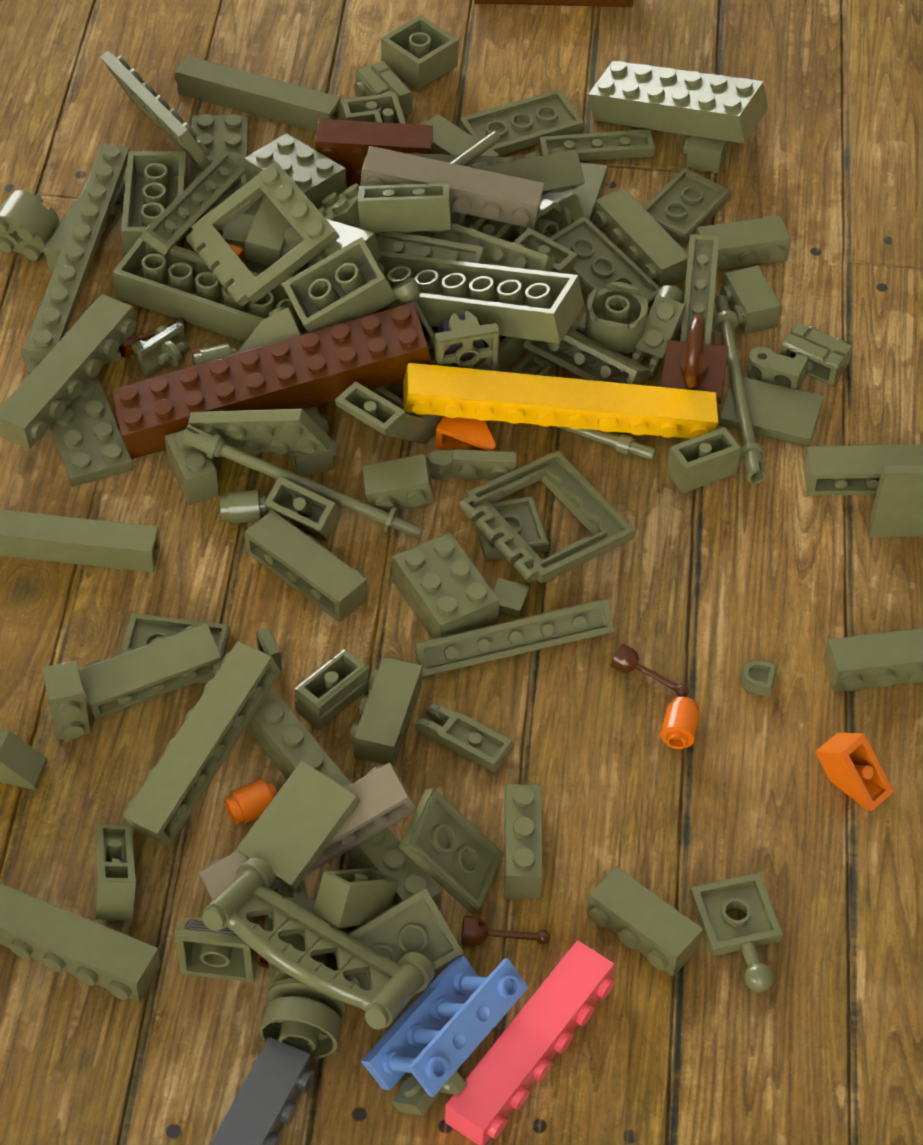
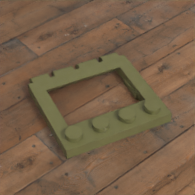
M275 161L191 226L193 231L187 235L186 240L195 252L199 254V257L213 272L239 306H244L249 301L252 304L256 303L340 238V236L284 169ZM265 194L303 238V241L255 278L217 230L226 223L232 222Z
M559 450L467 491L465 499L459 503V508L472 522H476L477 528L491 543H495L494 546L510 564H514V568L528 583L538 580L542 584L634 539L635 529ZM540 480L593 535L589 538L584 537L543 560L490 504Z

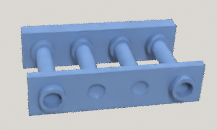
M458 956L451 960L361 1062L381 1089L391 1090L405 1073H412L426 1093L434 1097L529 987L509 959H503L488 977H479L465 956Z

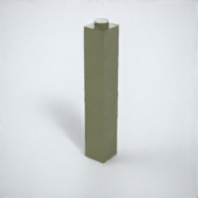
M187 56L175 71L174 79L177 82L178 94L314 132H317L319 119H341V102L338 96Z
M0 509V556L154 572L160 551L157 526Z

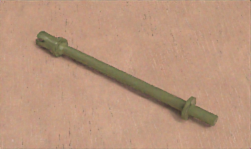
M719 295L715 299L718 313L713 317V326L715 330L722 332L724 346H729L727 362L744 446L741 448L740 460L745 464L747 481L751 483L753 478V484H759L767 478L763 462L765 451L761 444L756 443L734 335V329L739 324V318L735 312L729 311L727 297Z
M190 424L184 430L181 443L207 453L206 456L211 459L223 456L275 479H278L279 476L335 502L341 507L384 524L383 533L385 534L389 532L390 528H394L417 539L422 534L424 527L396 516L397 507H392L389 512L381 510L229 446L220 434L212 435L192 427Z

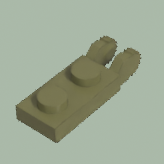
M659 295L655 298L647 317L644 334L636 344L635 352L631 359L641 364L644 356L652 358L647 367L651 369L647 379L652 381L661 363L664 362L667 340L674 339L686 310L684 303Z
M462 449L434 450L427 457L431 478L436 481H447L451 477H460L465 480H494L517 469V454L515 452Z
M433 703L428 707L427 714L443 726L422 717L415 725L417 731L426 736V738L431 741L436 740L441 745L493 773L497 772L514 749V742L456 710L453 712L437 703Z

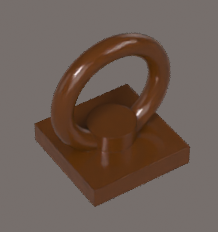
M695 314L691 321L688 342L667 340L660 387L716 392L717 404H721L729 346L704 344L705 318L702 314Z

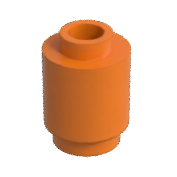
M676 697L667 706L660 737L669 747L683 749L693 745L700 719L698 704L688 697Z
M261 778L230 792V796L224 799V804L234 825L241 822L245 825L258 819L276 796L277 791L271 782L266 784Z

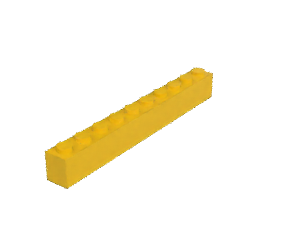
M408 363L403 380V410L417 415L428 414L449 418H471L480 421L493 420L512 424L525 423L544 427L558 426L576 430L590 429L603 432H622L634 435L644 434L665 438L693 439L715 431L719 423L716 392Z

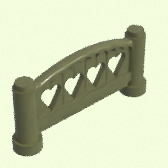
M261 858L246 860L238 868L236 878L205 907L202 920L208 929L217 931L226 927L229 928L255 952L289 976L325 995L366 1011L365 1020L374 1029L379 1030L388 1027L415 993L425 990L434 978V967L426 956L417 952H409L396 964L272 890L271 888L276 880L274 870L269 863ZM269 915L272 917L273 931L263 930L259 924L250 922L247 917ZM293 934L304 936L305 951L296 950L291 943L283 942L279 937ZM327 953L334 954L338 970L328 969L324 963L313 960L311 956ZM364 972L368 975L370 990L361 989L357 983L346 980L344 975Z

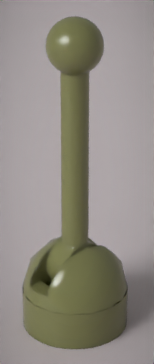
M410 278L393 288V291L402 303L409 304L414 302L418 317L431 339L430 346L435 349V334L417 303V299L420 296L419 285L415 278Z

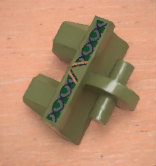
M176 322L170 327L162 325L155 330L154 337L147 342L139 340L132 344L134 357L140 362L143 374L150 376L168 363L172 366H178L182 363V354L190 350V346L184 336L185 328L182 323Z

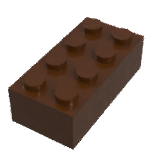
M319 119L315 150L345 167L347 187L354 184L360 186L361 171L369 146L401 153L433 154V125Z

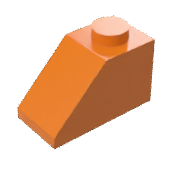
M444 416L436 427L437 449L496 451L495 441L485 421Z
M837 732L815 751L829 780L866 811H873L894 792L864 733Z

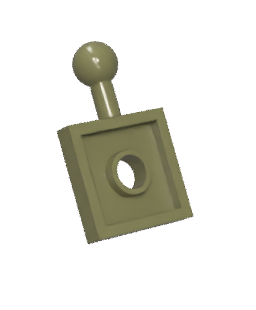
M760 873L691 887L689 896L700 926L703 928V935L711 957L742 951L748 967L744 974L747 987L758 993L770 989L774 982V974L768 965L761 963L756 947L781 942L783 933ZM729 909H739L745 914V918L733 920L728 917L726 911Z

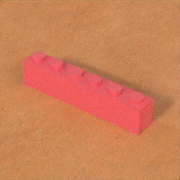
M577 940L466 1078L465 1081L468 1084L461 1094L453 1095L446 1103L445 1123L477 1145H485L491 1137L496 1139L507 1124L506 1117L513 1108L519 1110L527 1100L530 1093L529 1087L535 1080L540 1082L547 1075L552 1064L550 1060L557 1052L562 1054L568 1048L573 1038L572 1032L578 1025L583 1027L589 1021L594 1011L593 1005L599 998L604 1000L610 994L615 984V980L612 979L614 963Z

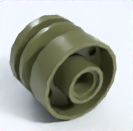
M276 968L273 971L271 987L268 990L269 1002L264 1007L259 1027L261 1039L266 1043L267 1039L271 1037L311 1054V1059L332 1055L338 1048L342 1029L341 1017L345 1014L346 1003L325 995Z

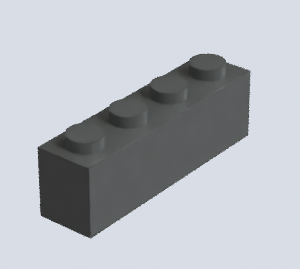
M269 1037L210 1145H279L280 1136L278 1134L284 1124L289 1125L293 1120L298 1104L296 1100L301 1091L306 1093L312 1084L315 1072L311 1070V1054Z

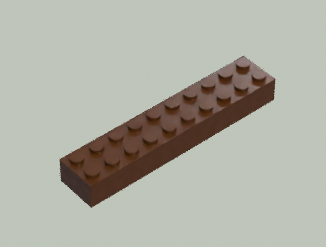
M412 302L116 388L112 391L121 436L131 459L165 450L164 436L185 430L191 412L306 409L334 401L355 381L369 389L379 388L403 381L408 363L432 365V361L415 304Z

